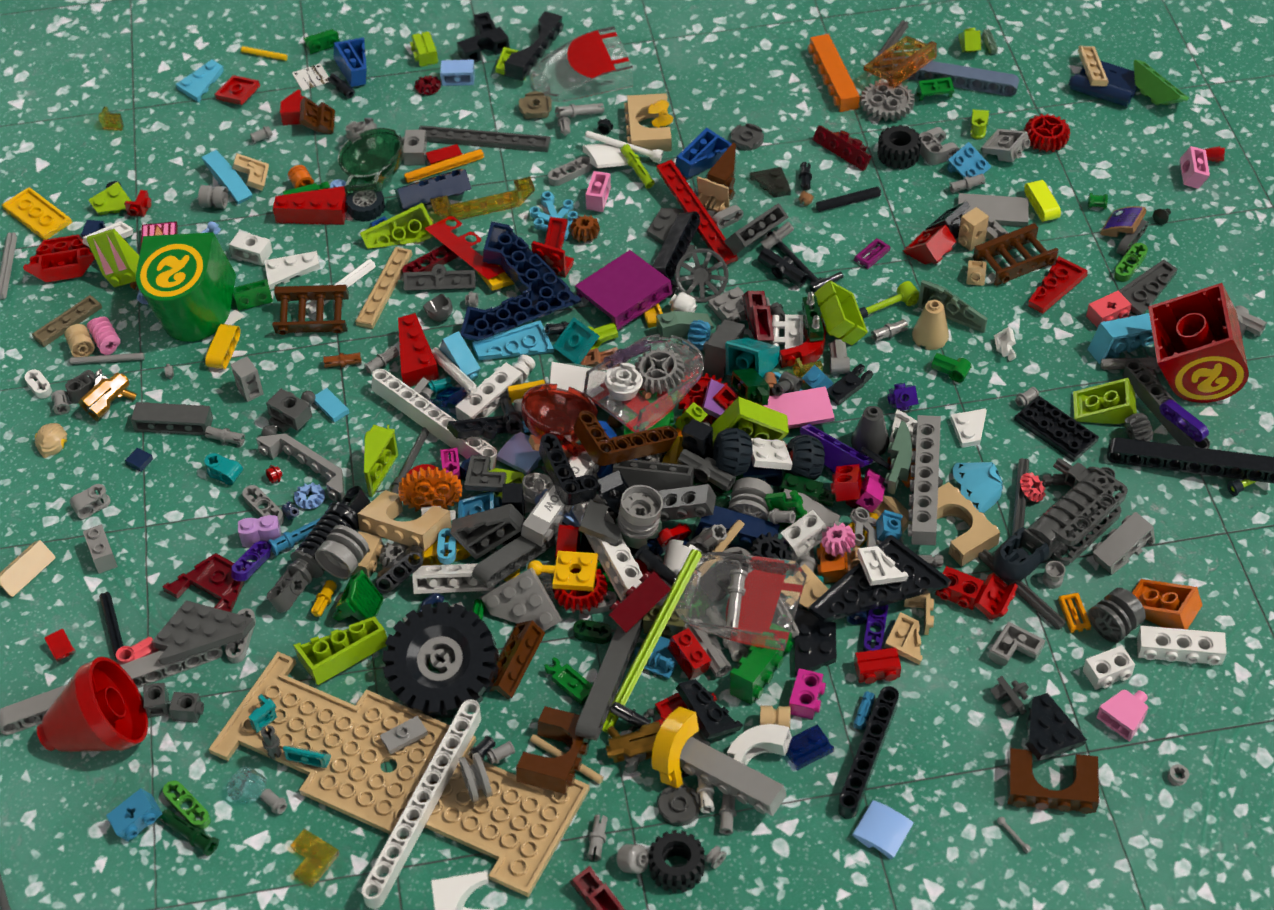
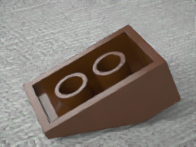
M736 143L730 145L707 173V179L728 187L729 200H732L735 194Z

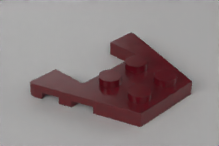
M215 553L195 565V569L189 573L179 575L176 581L171 584L169 582L163 586V590L178 599L190 585H194L220 600L214 608L232 612L245 581L234 580L231 576L234 563Z

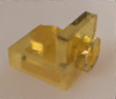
M104 107L102 112L99 113V122H101L104 130H123L124 124L121 114L109 113L108 107Z
M796 358L793 372L795 376L802 379L814 365L823 372V365L821 361L803 365L800 358Z

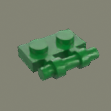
M797 490L790 492L791 498H787L785 492L766 494L764 499L769 512L773 509L791 511V508L795 507V522L807 514L802 505V497L798 495ZM779 522V530L786 529L793 523Z

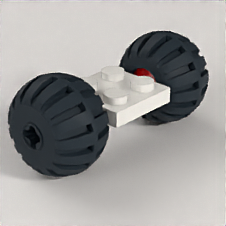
M728 428L717 434L713 445V459L716 461V467L732 476H739L745 473L751 461L753 467L784 469L786 473L811 480L819 478L824 467L825 452L823 444L811 435H798L792 438L786 447L785 442L778 439L751 438L749 434L741 429Z

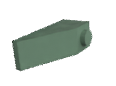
M671 311L656 315L657 332L663 343L688 336L690 324L694 320L708 322L711 326L710 329H714V325L706 313Z

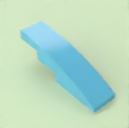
M217 150L201 157L218 184L227 187L228 195L231 194L237 205L252 198L253 194Z

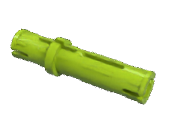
M629 144L622 146L620 150L627 159L628 165L632 166L647 189L653 187L655 181L640 162L638 154L633 152Z

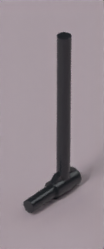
M768 232L767 237H769L773 232ZM779 241L776 244L787 257L792 259L797 268L808 274V279L811 281L809 287L813 293L829 280L836 282L844 277L842 272H838L828 278H817L783 242Z

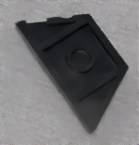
M795 606L794 622L800 632L798 636H795V677H797L799 668L815 671L824 665L828 666L835 663L837 653L836 623L833 621L823 623L811 612Z

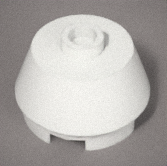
M620 363V366L614 368L611 366L607 370L604 382L614 399L628 401L637 395L643 383L641 373L636 370L635 365Z

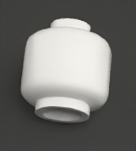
M680 292L678 295L674 294L669 302L672 305L671 311L695 312L697 308L695 298L685 292Z

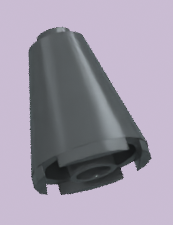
M869 406L864 410L852 434V448L858 452L863 453L860 449L865 447L880 456L885 453L889 446V436L883 411L877 406Z

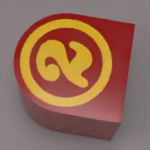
M1223 283L1148 306L1157 364L1177 396L1190 402L1210 403L1226 399L1244 387L1249 377L1244 345L1236 309Z

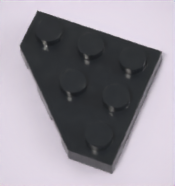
M1048 693L1031 699L1029 703L1030 715L1027 721L1028 736L1025 745L1038 761L1085 744L1087 739Z

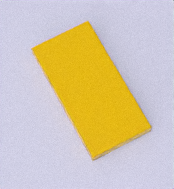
M30 187L2 204V208L43 240L49 239L72 223L70 217Z

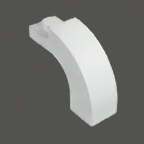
M764 724L750 728L733 741L727 754L746 766L753 757L761 753H774L786 756L792 739L790 728L776 724Z

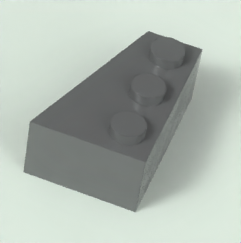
M724 319L721 325L717 326L715 333L711 334L709 341H706L703 346V352H705L703 376L708 373L710 378L715 375L716 380L722 378L723 381L726 368L725 343L730 340L742 339L745 330L744 324Z

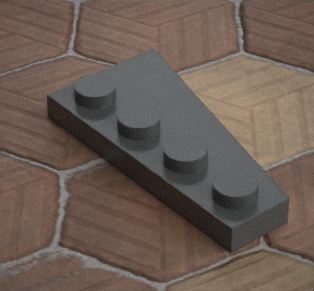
M1162 260L1118 291L1132 304L1130 310L1134 314H1145L1148 306L1153 304L1176 275L1177 268L1166 260Z

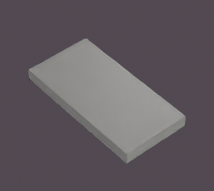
M959 193L958 205L967 201L971 206L964 212L965 214L977 207L987 214L989 219L997 221L1000 225L1028 226L1029 198Z

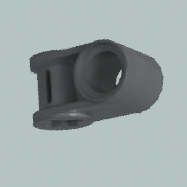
M86 370L65 384L70 402L79 403L80 399L94 387L95 374L93 371Z

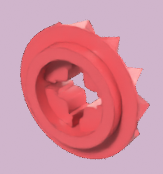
M1032 472L1023 474L1020 478V486L1024 495L1033 502L1043 500V497L1046 496L1044 492L1046 488L1042 485L1043 481H1040L1039 476H1035Z

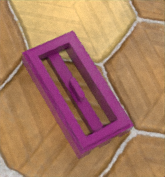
M876 238L854 257V261H859L861 266L865 265V268L869 269L890 251L891 246Z

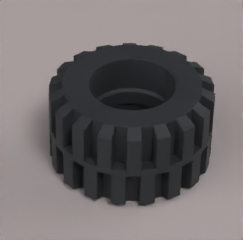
M894 125L891 128H886L879 135L878 159L881 160L882 164H886L887 167H893V169H904L905 167L910 168L911 165L914 166L920 157V134L908 126Z
M672 830L671 834L664 832L662 838L658 836L655 839V843L652 842L650 846L651 851H649V872H651L652 880H655V884L658 887L663 885V890L665 891L672 889V893H677V890L686 892L688 887L693 889L695 883L699 884L701 876L704 875L705 855L699 839L695 840V836L691 833L689 836L686 835V831L683 830L681 833H677V830ZM678 855L685 857L689 862L682 867H671L665 863V860L671 856Z

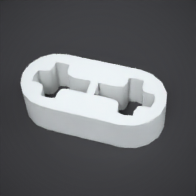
M30 370L25 374L26 383L36 397L45 399L52 394L49 382L39 370Z

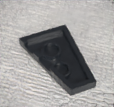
M696 679L677 685L676 690L688 710L696 712L698 726L707 740L738 731L743 727L739 720L735 722L728 715L729 711L725 707L721 708L713 700L714 696Z

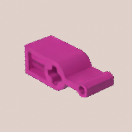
M458 448L440 450L442 469L445 468L446 473L452 471L453 475H458V479H461Z
M868 468L862 482L860 499H857L856 503L872 513L882 503L885 486L883 485L885 478Z

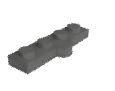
M437 264L430 272H403L405 291L476 288L475 270L447 271L445 266Z

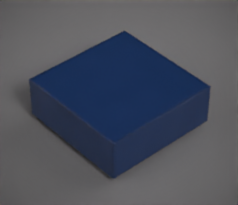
M136 448L125 462L126 465L142 472L153 460V456Z

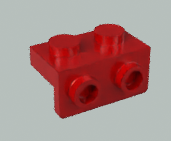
M995 573L989 574L973 605L990 620L1003 617L1008 611L1010 601L1016 595L1015 591L1018 585L1016 583L1007 585Z

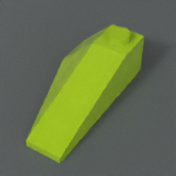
M421 203L360 232V235L367 249L418 243L434 237L424 229L432 225L433 222L424 204Z

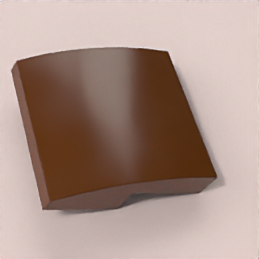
M304 97L301 100L299 123L321 133L333 134L335 110L324 102L317 105Z

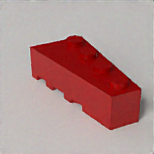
M347 186L275 196L273 212L276 223L344 225L347 213Z

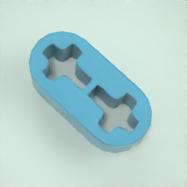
M444 528L438 534V560L445 565L453 563L456 558L457 540L450 534L451 528ZM446 536H450L448 543H445ZM445 550H449L448 556H444Z

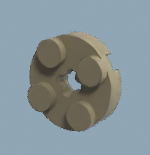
M529 92L525 94L523 99L521 97L519 100V110L525 119L547 118L552 109L551 98L544 96L543 92Z

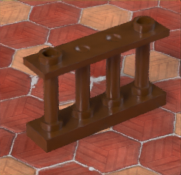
M1033 223L975 246L973 260H986L996 272L994 285L998 286L1045 266L1052 265L1056 262L1058 249L1054 248L1047 251L1037 240L1039 227ZM1031 243L1040 254L1032 257L1023 245ZM1017 249L1025 260L1017 263L1008 251ZM1001 254L1010 266L1002 269L993 257Z
M347 285L274 287L275 297L277 301L281 302L280 322H272L275 333L286 335L288 333H342L348 331L346 321L341 320L342 300L349 299ZM309 300L317 301L316 321H305L306 302ZM325 300H335L334 320L323 321ZM289 301H299L298 321L287 322Z

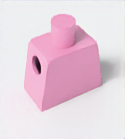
M1122 690L1099 707L1096 718L1130 742L1146 717L1149 707L1145 702L1148 697L1141 690H1138L1134 695L1127 690Z

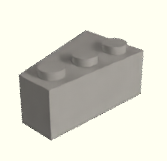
M1135 511L1131 516L1125 517L1122 525L1117 529H1113L1103 543L1099 542L1094 547V560L1111 575L1130 561L1129 558L1134 553L1139 555L1143 552L1142 547L1148 543L1150 545L1155 543L1154 526Z

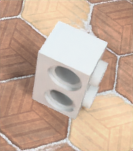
M812 510L783 530L781 535L799 558L821 543L822 532L827 531V526L815 511Z
M1121 645L1086 659L1082 671L1095 690L1102 687L1108 688L1117 681L1129 679L1132 676L1135 663Z

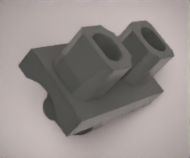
M1003 676L997 678L998 684L990 691L997 701L1006 696L1009 697L1010 700L1001 705L1006 714L1010 717L1018 712L1021 715L1026 713L1024 704L1019 697L1021 696L1023 700L1028 698L1026 691L1029 686L1025 682L1019 684L1017 680H1014L1011 683L1014 687L1012 689Z

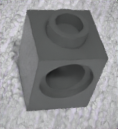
M152 683L151 685L143 686L144 709L148 718L169 715V693L165 683Z
M174 692L169 712L173 721L198 723L199 716L204 712V703L201 702L199 694Z

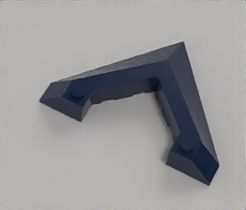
M491 221L483 251V262L500 265L522 294L515 298L513 296L501 302V305L487 310L468 306L460 334L464 339L480 341L580 303L582 300L570 291V287L561 278H558L555 272L536 253L534 254L529 249V245L521 237H518L509 225Z

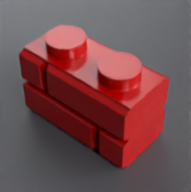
M896 647L855 653L854 666L859 683L872 684L877 680L884 679L886 681H893L900 677L901 663Z

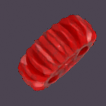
M1041 113L1039 116L1034 115L1026 123L1024 129L1028 133L1030 146H1033V149L1038 148L1039 151L1045 150L1046 153L1049 150L1054 152L1055 149L1060 151L1068 143L1070 137L1069 124L1065 120H1061L1060 116L1055 117L1054 114L1052 116L1048 115V113L1046 115Z
M574 568L570 572L573 574H577L581 570L578 568ZM597 569L594 591L570 590L571 592L567 593L564 589H553L554 598L558 601L559 606H564L566 611L571 608L573 613L579 610L582 614L585 609L590 612L591 607L597 609L598 603H603V598L607 595L606 577L600 569Z

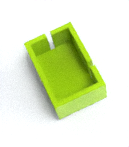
M829 280L814 293L821 311V318L826 325L825 329L830 336H835L843 342L854 345L868 333L852 292Z

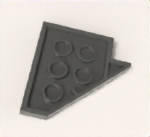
M186 600L152 640V645L154 648L164 650L158 660L161 665H165L243 639L254 627L255 621L254 618Z

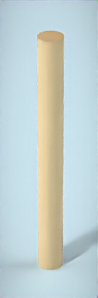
M535 734L530 738L531 743L554 757L566 754ZM584 764L581 765L578 771L598 784L604 779L602 775Z

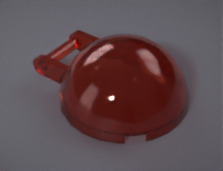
M541 384L528 389L524 393L521 403L524 423L534 437L541 440L544 434H554L561 446L574 457L586 451L582 444L578 445L576 443L579 439L573 430V426L581 411H590L597 417L598 410L595 403L583 392L569 387L568 390L559 389L557 384Z

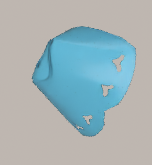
M993 462L955 463L953 476L961 484L960 493L970 500L972 504L973 502L979 503L977 509L979 512H986L1002 495L1003 481Z

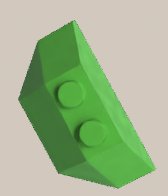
M1135 59V85L1140 89V93L1151 98V102L1156 105H1170L1188 101L1189 97L1156 72L1146 62Z

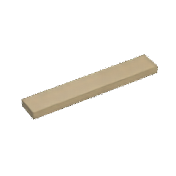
M395 247L355 321L356 326L374 328L402 275L403 266L408 264L412 256V250Z

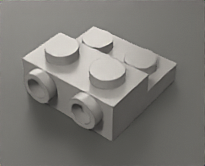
M997 129L981 149L982 153L997 155L999 161L1014 162L1016 158L1021 157L1024 149L1030 147V139L1026 131Z
M739 287L708 300V306L722 322L726 319L739 323L747 319L742 298L744 293Z

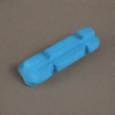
M868 691L864 693L854 721V728L859 730L865 729L875 700L874 693Z

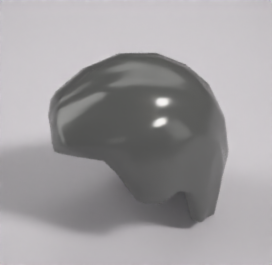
M439 294L423 305L427 315L435 321L448 319L453 310L449 297L446 298L444 294Z

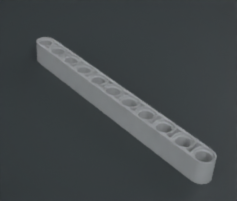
M219 646L165 665H161L158 660L164 650L120 666L128 673L137 688L214 661L221 657L222 649ZM66 685L1 708L0 732L4 735H11L41 724L43 716Z

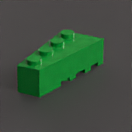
M773 623L770 630L789 633L787 640L767 638L765 647L752 645L749 648L747 657L740 659L738 669L733 668L730 672V695L750 705L753 704L755 699L761 697L764 685L771 682L775 668L781 666L784 659L783 656L785 653H789L793 647L792 632Z

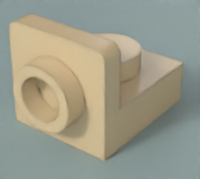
M968 260L966 283L983 286L985 283L986 262Z

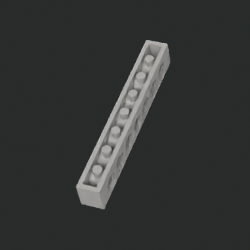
M918 415L917 423H913V434H917V436L912 439V448H916V451H912L911 462L915 463V465H911V477L915 478L910 480V491H914V494H910L909 506H913V509H909V521H912V524H908V536H912V544L936 546L941 416Z

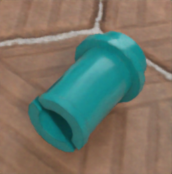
M447 376L436 381L430 380L427 387L434 394H437L438 391L452 388V384H450L451 379Z

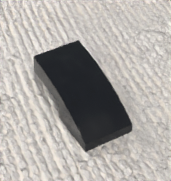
M489 12L473 15L479 34L496 28Z

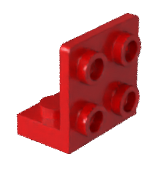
M536 241L531 243L532 252L536 253L555 272V275L567 276L574 264V258L565 256V251Z

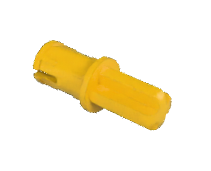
M331 580L325 581L321 592L316 595L317 600L311 609V613L315 617L322 616L326 606L331 603V597L337 588L335 582Z

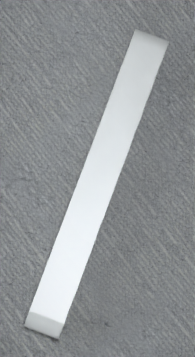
M384 369L373 371L372 390L420 426L425 427L430 433L451 448H458V453L466 459L471 457V455L489 456L491 460L490 470L495 468L497 450L480 437L456 439L447 429L449 421L457 420Z

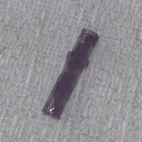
M645 339L628 348L616 350L614 354L604 358V363L611 362L606 364V367L612 368L617 364L626 363L628 359L650 351L651 344L645 346L650 342Z

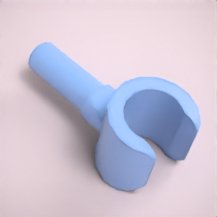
M211 221L208 223L207 228L200 233L214 232V234H218L221 229L217 223Z

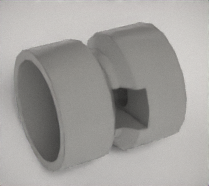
M201 185L198 193L200 207L211 208L214 205L215 208L225 209L228 204L227 187L215 186L213 188V186Z

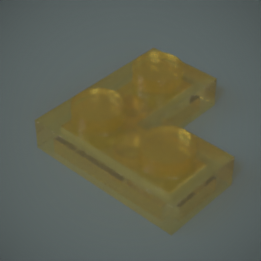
M303 829L290 845L292 850L305 857V860L295 870L294 876L312 888L339 856V850L308 830Z

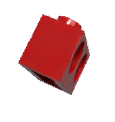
M860 464L836 466L835 474H832L833 483H831L832 495H836V501L860 499L862 487Z
M946 566L942 574L951 580V585L937 590L935 595L943 600L956 603L963 608L973 610L975 607L973 604L984 585V581Z
M689 628L671 637L667 648L689 680L707 672L712 660Z

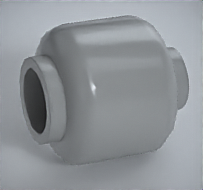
M639 844L623 845L616 857L618 867L625 873L640 874L644 872L649 864L647 849Z

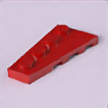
M1059 256L1056 259L1055 265H1052L1047 277L1045 276L1042 280L1041 286L1036 289L1029 299L1028 306L1041 313L1046 312L1086 278L1088 270Z

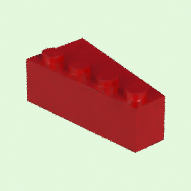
M416 313L399 317L402 382L412 387L417 385L423 377L428 381L439 379L437 363Z

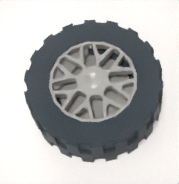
M371 185L358 186L352 189L348 196H346L348 214L357 221L375 220L384 212V196L377 187Z

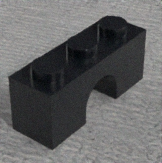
M501 27L457 42L460 58L462 60H474V63L481 61L480 52L483 50H491L497 55L502 53L504 47L510 48L509 37Z

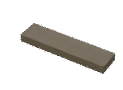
M89 295L32 333V336L39 344L45 347L63 335L68 327L81 323L102 308L101 303Z

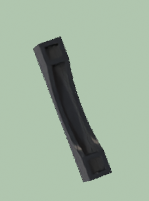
M544 11L538 19V39L528 48L512 53L505 61V76L523 81L526 75L530 74L531 69L536 66L539 58L543 57L545 50L549 49L552 41L556 40L558 33L562 32L564 26L562 16Z

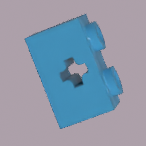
M140 788L106 816L116 835L129 841L135 838L148 825L153 824L163 813L152 794Z

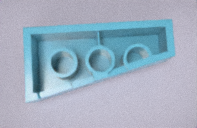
M1149 313L1101 322L1087 350L1100 364L1101 359L1117 358L1120 356L1119 353L1124 351L1130 353L1135 351L1140 345L1145 347L1153 344L1154 340Z

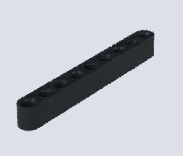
M1112 438L1108 443L1107 459L1116 464L1274 483V457L1125 438Z

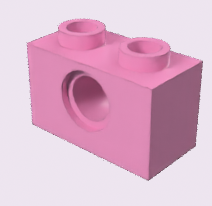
M1190 146L1180 158L1183 185L1199 189L1210 176L1206 150Z
M593 171L585 194L586 210L604 211L611 190L610 173Z

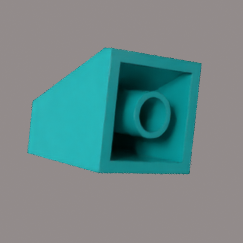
M751 338L730 340L725 343L726 375L732 376V370L753 368L764 379L765 373L771 372L780 362V346Z

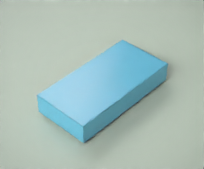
M328 388L315 395L314 403L334 423L349 414V409Z

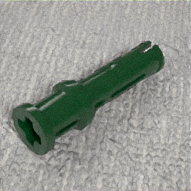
M165 809L162 812L163 814L159 817V821L187 838L191 846H197L206 856L215 852L219 844V840L216 837H210L202 828L193 827L169 809Z

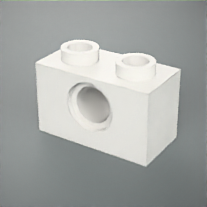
M239 231L229 244L232 257L261 266L265 264L264 260H267L273 252L269 239Z

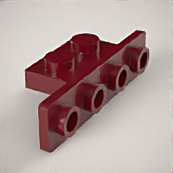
M818 125L812 139L813 141L860 170H866L871 155L866 153L867 147L862 144L861 140L851 138L850 134L845 131L831 132L822 125Z

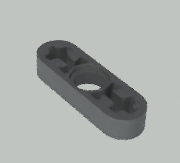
M1142 219L1134 234L1127 233L1118 245L1116 253L1125 256L1132 245L1137 243L1145 233L1149 222Z

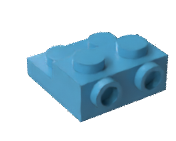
M486 492L460 500L458 502V518L502 506V498L498 497L495 492Z

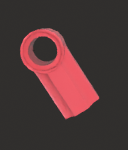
M147 637L131 647H120L116 651L118 664L122 665L158 652L159 650L152 645V637Z

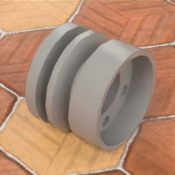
M741 478L733 484L728 509L768 521L769 509L764 498L766 494L773 493V490L768 483L758 478Z
M634 485L627 488L622 494L617 519L620 530L625 535L635 539H645L654 535L658 530L663 507L662 496L657 490L646 485Z
M337 525L329 533L326 541H323L315 552V559L331 575L347 579L368 553L369 545L354 529L344 525Z

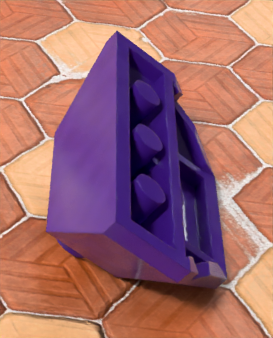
M811 424L802 426L799 430L801 435H811L821 441L825 452L824 465L829 467L833 473L836 471V466L860 464L861 468L873 462V459L815 428Z

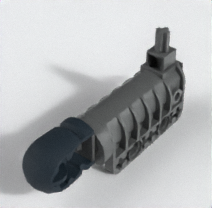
M1058 458L1053 467L1066 475L1064 482L1071 486L1072 489L1028 529L1024 527L1019 528L999 546L993 558L995 571L1003 579L1018 581L1026 578L1040 563L1046 562L1049 558L1059 561L1063 565L1071 564L1115 523L1121 515V507L1119 505L1126 498L1128 489L1123 483L1115 479L1114 470L1109 467L1086 468L1079 462L1071 466L1061 458ZM1118 490L1121 491V492H1118V493L1115 495V497H1113L1114 491H1116V492H1117ZM1079 542H1080L1081 545H1082V546H1080V547H1075V546H1074V545H1077ZM1020 545L1023 546L1031 553V555H1028V552L1025 551L1023 548L1018 549V547ZM1068 550L1070 551L1068 553V557H1061V555H1065Z

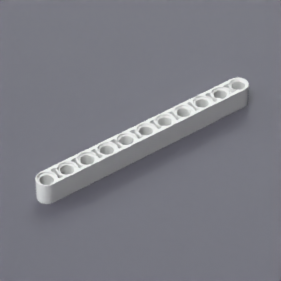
M466 700L461 705L362 887V894L367 907L376 909L385 902L459 763V758H462L481 722L480 705L477 701ZM412 818H418L415 821H410ZM403 836H408L406 839H400ZM392 855H398L396 858H390ZM381 874H388L386 877H379ZM371 893H378L376 896H369Z

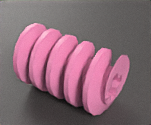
M105 316L90 320L87 323V329L100 352L104 355L114 353L120 344V338L110 320Z

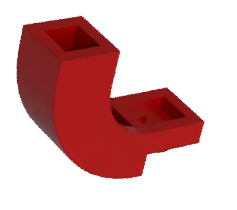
M823 320L824 341L810 342L808 332L803 324V334L806 341L799 346L780 350L779 364L781 368L799 364L801 369L812 365L821 357L824 352L826 338Z

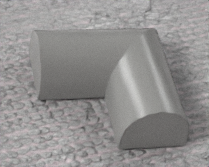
M1008 622L990 649L989 657L994 663L1001 666L1007 665L1016 650L1037 659L1046 640Z

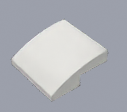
M606 143L583 145V152L590 156V164L596 168L628 164L619 147Z

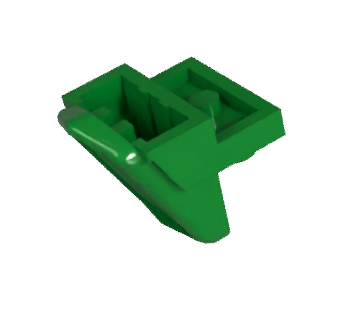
M363 570L351 576L336 606L337 609L332 618L338 622L349 618L351 615L359 621L374 616L376 618L381 608L383 596Z

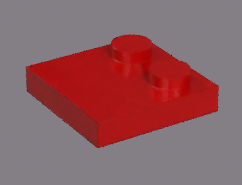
M233 75L214 95L216 100L242 105L260 87L259 80Z

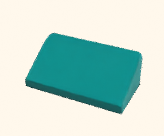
M295 746L283 747L285 757L289 761L327 768L331 758V754Z

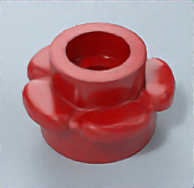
M270 465L265 470L267 478L271 483L280 482L283 475L278 466Z

